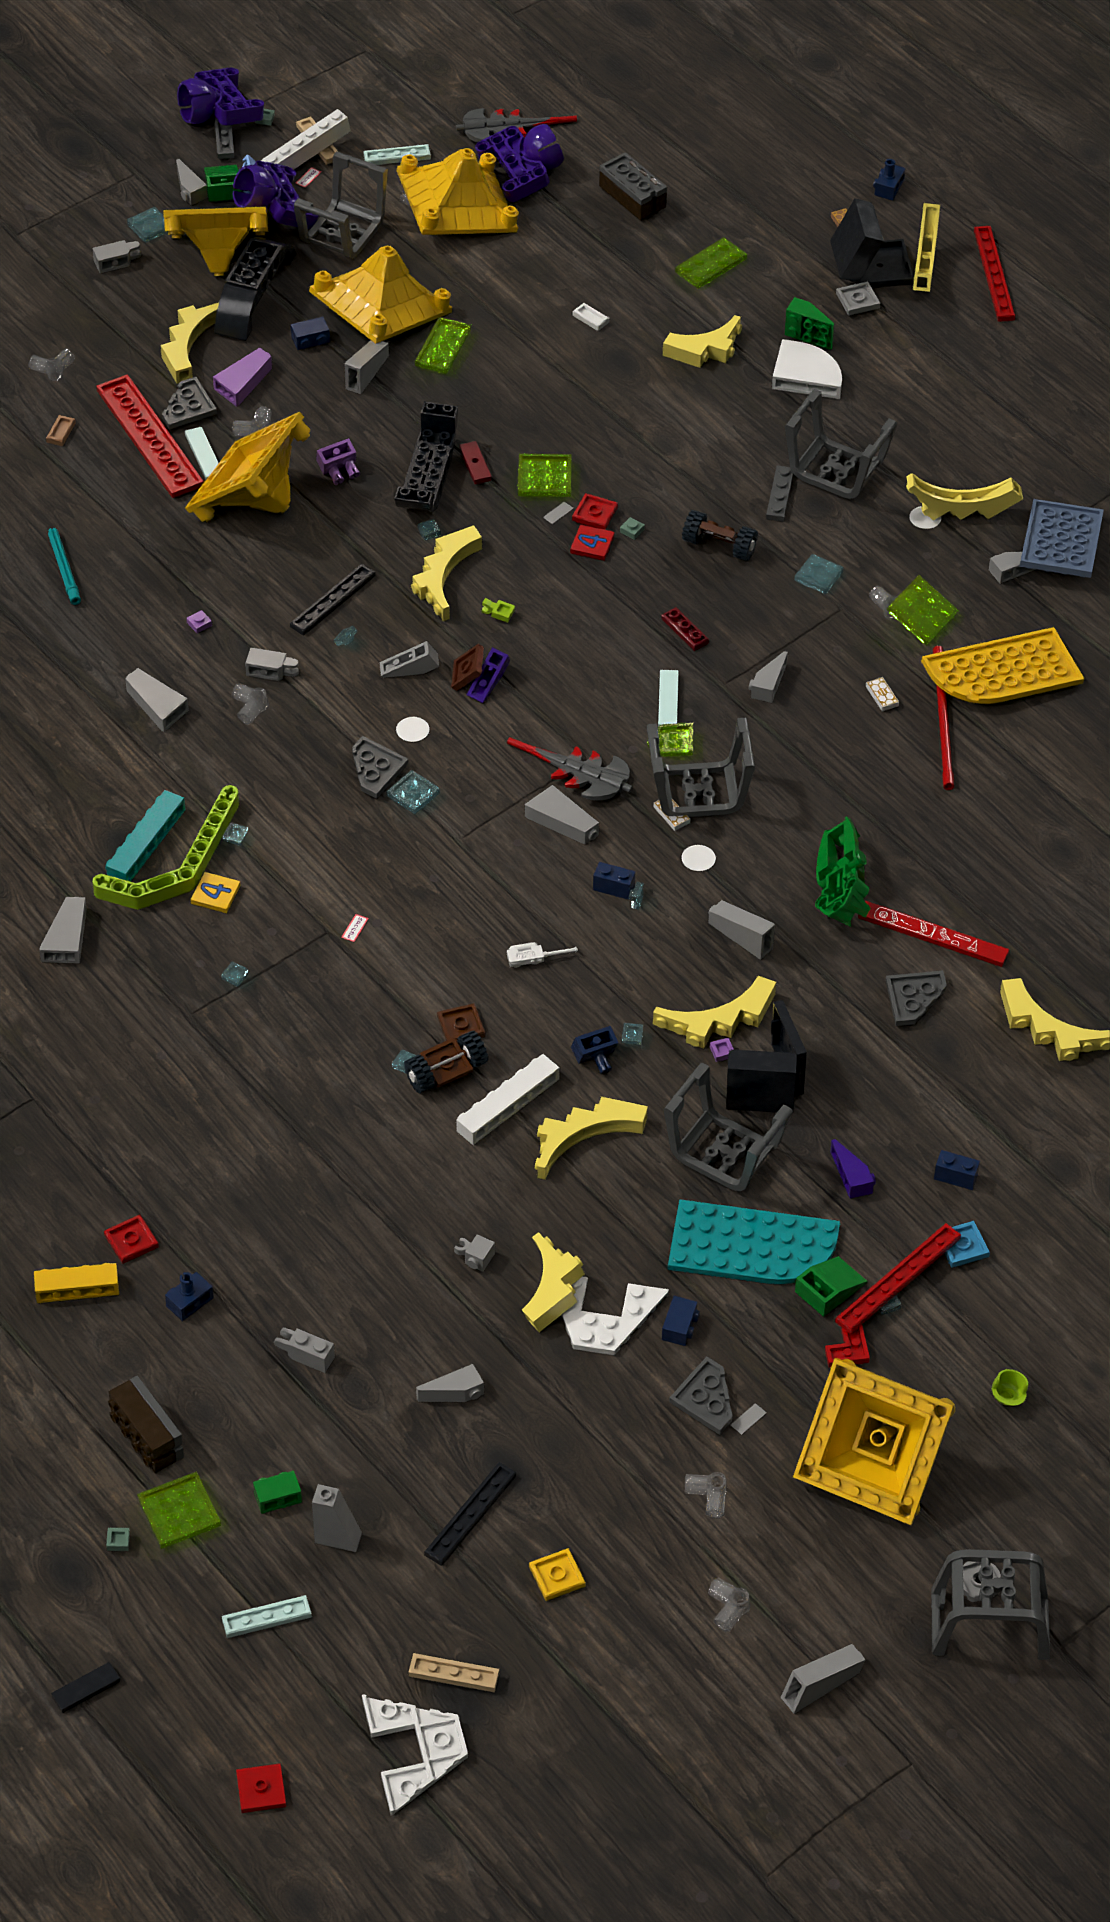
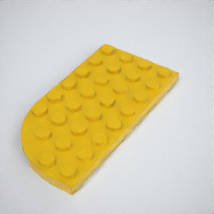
M1054 627L922 656L921 660L927 673L936 685L948 694L972 703H999L1079 685L1084 682L1083 675Z

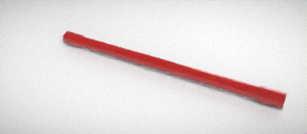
M941 646L933 648V654L944 652ZM936 685L943 765V788L945 790H952L954 788V774L952 772L946 692Z

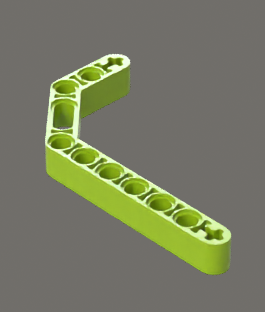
M228 785L221 790L179 869L139 883L99 874L92 881L94 896L98 899L132 909H142L194 890L239 806L238 789L235 786Z

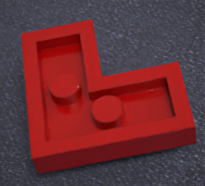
M862 1325L851 1334L841 1327L844 1343L825 1346L828 1367H832L835 1358L841 1360L850 1359L855 1364L869 1363L870 1361Z

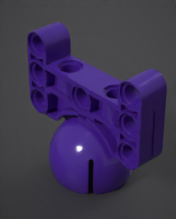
M236 68L197 72L194 78L182 81L177 91L178 105L180 107L192 106L191 108L180 109L183 120L189 124L203 123L213 114L222 125L260 121L263 119L264 102L260 99L246 100L237 89L239 70Z
M540 124L532 128L527 133L525 139L518 127L509 126L479 141L475 146L479 160L480 156L484 153L493 154L510 177V180L506 181L502 186L508 202H516L546 187L550 182L547 170L557 168L564 161V156L558 143L538 151L556 141L555 135L547 124Z
M259 160L254 165L242 167L236 174L233 188L250 191L251 194L233 191L235 204L239 208L268 207L270 205L269 211L276 222L298 227L294 203L299 196L291 184L296 176V172L288 166ZM305 213L307 228L311 229L319 216Z

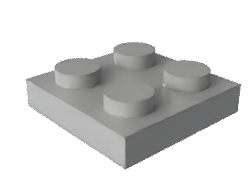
M868 281L836 289V295L848 316L880 308V302Z

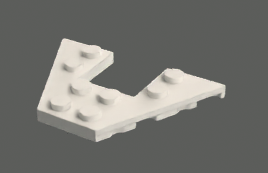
M582 1276L571 1285L576 1292L574 1296L577 1303L561 1315L573 1349L615 1355L620 1350L621 1345L630 1339V1335L647 1320V1316L656 1310V1306L668 1296L669 1289L628 1283L622 1316H612L582 1311L588 1277Z
M362 1695L371 1738L414 1728L416 1731L424 1763L381 1772L390 1814L394 1815L468 1758L463 1732L457 1714L441 1713L439 1710L434 1709L428 1711L416 1708L415 1705L393 1703L387 1699L382 1701Z

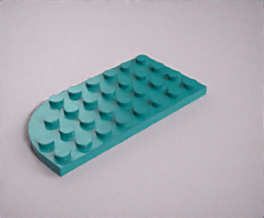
M679 1199L668 1270L768 1284L795 1283L796 1278L809 1267L832 1258L837 1245L840 1221Z

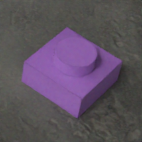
M202 610L187 617V623L196 633L212 626V621Z
M729 1038L710 1042V1049L716 1062L728 1059L729 1050L733 1049Z

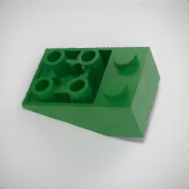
M237 164L204 167L209 202L233 200V191L241 192V190L233 188L234 179L239 171Z
M794 297L786 309L785 335L832 350L834 323L812 303Z
M838 1256L813 1265L796 1278L795 1292L825 1317L867 1284L868 1281Z

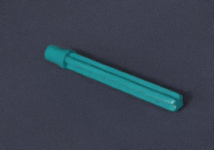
M50 528L48 536L66 587V593L71 604L77 605L81 602L78 586L75 583L58 530Z

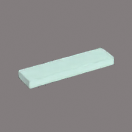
M425 144L364 151V159L366 162L382 165L401 163L402 157L408 154L415 156L418 161L430 160L431 154L429 145Z
M202 427L186 430L185 436L205 479H207L218 465V461Z
M660 670L658 728L677 729L678 670Z
M305 1595L222 1616V1622L226 1636L230 1638L311 1618L312 1615Z

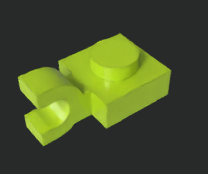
M485 598L482 602L484 607L481 613L490 614L492 612L491 617L507 623L515 611L514 605L501 600L494 603Z

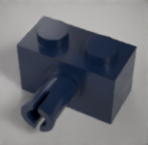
M887 159L884 169L880 170L879 178H876L874 181V195L893 201L905 181L906 168L895 165L896 162L893 159Z
M611 1026L575 1037L571 1049L578 1064L595 1060L600 1074H604V1071L608 1073L612 1070L605 1055L615 1051L618 1040Z
M184 1272L183 1276L180 1275L181 1283L175 1288H171L165 1294L166 1307L181 1321H184L214 1298L213 1286L197 1272L194 1274Z

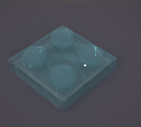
M156 207L127 219V225L144 242L167 233L164 228V215Z
M812 554L796 573L794 581L826 594L841 576L844 567Z
M411 770L387 791V796L416 814L440 793V788Z

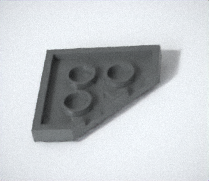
M193 377L179 383L176 393H173L168 402L167 409H164L162 413V419L170 430L217 414V409L197 377Z
M364 736L352 747L361 791L376 799L409 764L408 758Z
M943 970L886 976L885 981L895 1026L915 1024L946 991L947 984Z
M706 1356L670 1396L669 1403L720 1435L732 1422V1411L730 1409L724 1367Z

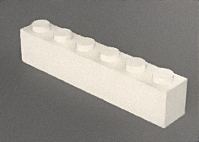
M337 109L260 161L288 166L294 170L351 132L348 117Z
M544 1054L534 1058L528 1066L518 1070L512 1078L505 1080L495 1091L489 1092L483 1100L476 1102L470 1110L460 1114L456 1119L457 1132L474 1145L559 1080V1067Z

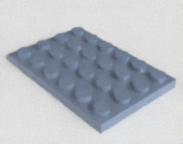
M1033 499L1020 567L1091 578L1104 510Z

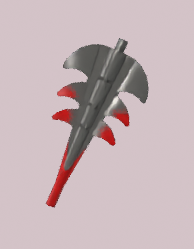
M480 108L467 112L463 117V124L456 125V131H464V134L470 140L479 142L489 137V134L492 132L495 134L509 126H516L522 135L526 137V132L523 128L534 127L540 124L550 125L577 122V116L521 118L519 109H516L510 113L509 118H505L503 116L504 109L494 111L490 118H486L484 116L485 109Z
M511 737L507 740L508 745L526 751L558 767V770L551 774V779H564L570 774L574 775L572 779L565 782L566 788H581L588 783L592 784L589 789L582 792L581 796L583 798L606 800L612 798L618 792L621 793L623 790L629 793L632 791L633 786L626 783L629 779V767L624 760L617 756H613V760L608 766L601 767L602 759L596 751H592L589 759L581 761L582 752L578 747H575L573 752L567 757L531 746Z

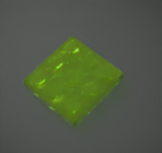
M519 454L518 496L571 497V454Z
M920 575L886 609L926 646L959 612L956 607Z
M197 1471L137 1494L140 1505L161 1549L221 1526V1521Z

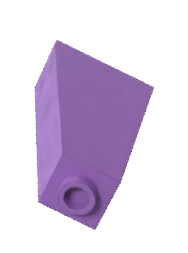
M261 348L253 351L213 376L214 390L236 407L239 406L272 369L271 355Z

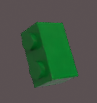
M294 1471L282 1472L276 1476L260 1478L258 1481L253 1482L254 1495L261 1514L302 1503L301 1489Z

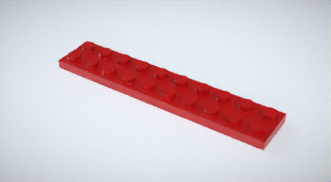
M128 374L96 386L99 395L172 498L202 486L204 481Z

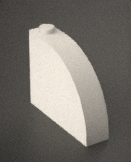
M782 339L773 373L772 389L810 394L813 389L822 391V397L840 399L842 374L839 365L833 357L816 346Z

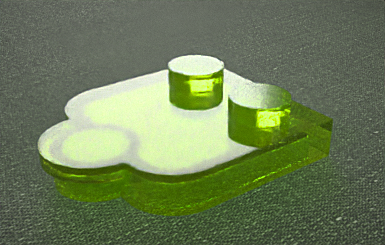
M693 723L662 724L658 727L661 756L693 755Z

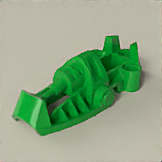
M845 817L843 822L830 830L824 831L816 866L817 883L823 890L821 896L815 902V907L827 917L851 927V919L856 913L866 918L871 907L863 900L869 892V886L865 884L864 865L867 864L865 854L859 850L858 838L860 835L851 819ZM835 844L844 847V857L838 860Z

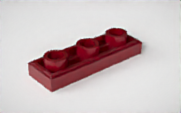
M477 442L460 444V452L474 484L491 481V474Z
M675 607L662 614L661 619L694 651L709 644V639L678 608Z

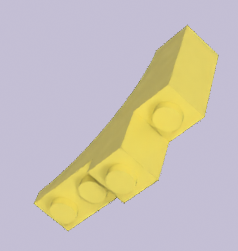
M734 315L724 326L704 334L679 335L669 333L663 342V356L699 368L704 362H707L708 358L726 363L734 355L735 348H733V343L736 335H739L742 330V325L740 324L741 317Z
M538 1232L532 1238L542 1254L543 1275L535 1295L522 1311L531 1325L540 1332L577 1303L574 1296L576 1292L571 1285L584 1276L585 1273L581 1268L583 1263L577 1256L573 1257L569 1252L563 1254L559 1249L555 1250L551 1240L547 1236L543 1238Z

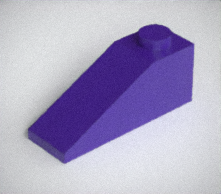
M492 647L482 665L481 675L475 678L467 696L484 703L509 665V656Z
M836 1139L831 1140L830 1152L849 1199L872 1194L873 1185L876 1184L874 1174L870 1173L868 1166Z

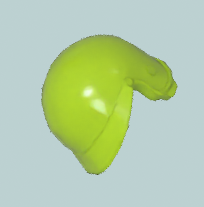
M1005 1369L994 1379L991 1390L994 1398L1000 1404L1005 1406L1020 1405L1026 1399L1028 1381L1022 1373Z

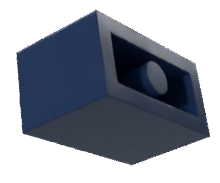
M324 317L291 324V337L297 350L330 342V332Z
M599 862L593 875V890L629 900L635 887L636 871Z
M941 1150L935 1166L934 1180L973 1190L978 1176L980 1161Z
M673 1296L662 1328L663 1341L686 1346L687 1340L692 1339L694 1327L692 1326L694 1322H698L700 1311L697 1310V1301Z

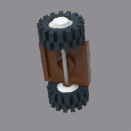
M696 510L689 512L682 532V539L684 541L697 545L705 533L706 536L734 544V557L745 561L750 560L757 545V530L743 526L740 532L737 533L734 531L735 529L729 526L722 528L716 522L710 520L707 522V514Z
M474 1030L459 1036L457 1042L455 1038L449 1039L404 1062L405 1073L408 1075L407 1078L410 1080V1084L413 1085V1089L417 1093H422L433 1088L435 1084L439 1088L472 1073L474 1068L487 1063V1049L484 1047V1042L481 1041L478 1033Z

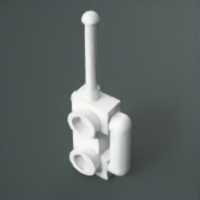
M533 942L511 946L507 950V958L510 967L517 968L526 964H539L544 962V957L570 952L576 953L578 948L543 952L541 945Z

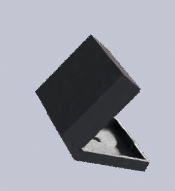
M854 198L830 239L840 279L852 281L855 284L868 281L871 288L914 284V274L904 239L884 241L872 202Z
M783 1000L773 1002V1019L771 1021L770 1033L772 1035L771 1045L774 1052L729 1050L726 1094L727 1110L778 1112L783 1104L793 1110L794 1097L804 1094L807 1052Z

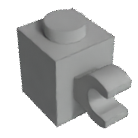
M476 1235L471 1243L465 1238H460V1245L464 1247L455 1246L454 1252L458 1255H465V1264L469 1267L484 1271L495 1255V1242L480 1235Z

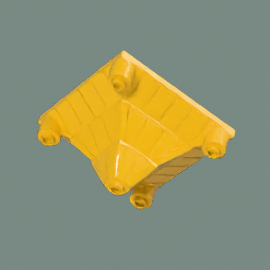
M465 148L449 155L441 162L417 167L418 160L415 156L408 154L402 157L400 166H397V173L422 235L517 232L519 211L514 206H508L494 173L496 157L493 154H482L478 163L474 151Z
M266 207L163 210L164 228L168 235H172V238H182V235L186 233L200 249L210 273H214V276H224V272H228L235 250L251 229L252 232H255V236L265 235V232H268V211Z
M391 246L379 248L361 267L339 277L332 278L326 271L317 272L314 278V285H311L309 289L310 293L375 344L452 313V306L449 305L450 292L444 288L436 290L434 294L427 290L409 274V270L398 252Z
M300 412L295 413L235 441L185 509L189 513L193 512L202 522H208L214 517L213 513L215 510L213 506L216 505L250 506L273 513L285 512L289 508L288 504L290 503V482L287 473L292 450L291 443L294 438L296 441L301 440L303 442L310 436V429L303 422L304 416Z
M835 1358L793 1477L912 1525L915 1516L920 1512V1500L949 1419L955 1413V1404L948 1398H935L859 1368L850 1359L841 1360Z

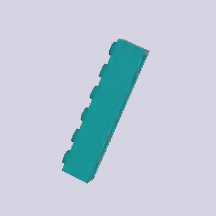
M164 790L156 798L155 803L146 811L143 819L138 821L133 832L127 835L123 845L119 846L112 859L107 861L105 868L108 876L132 881L186 810L184 797Z

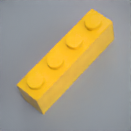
M116 1263L34 1271L37 1303L119 1295Z

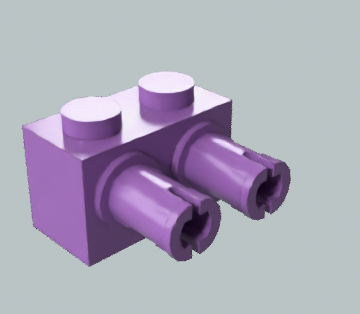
M349 438L317 450L316 461L323 475L330 474L334 485H338L337 481L340 484L344 481L339 471L340 468H346L350 479H354L353 475L355 477L360 475L355 465L356 451Z

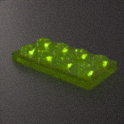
M723 237L676 266L675 272L699 289L746 260L747 253Z
M439 317L415 360V366L447 374L471 331V325Z

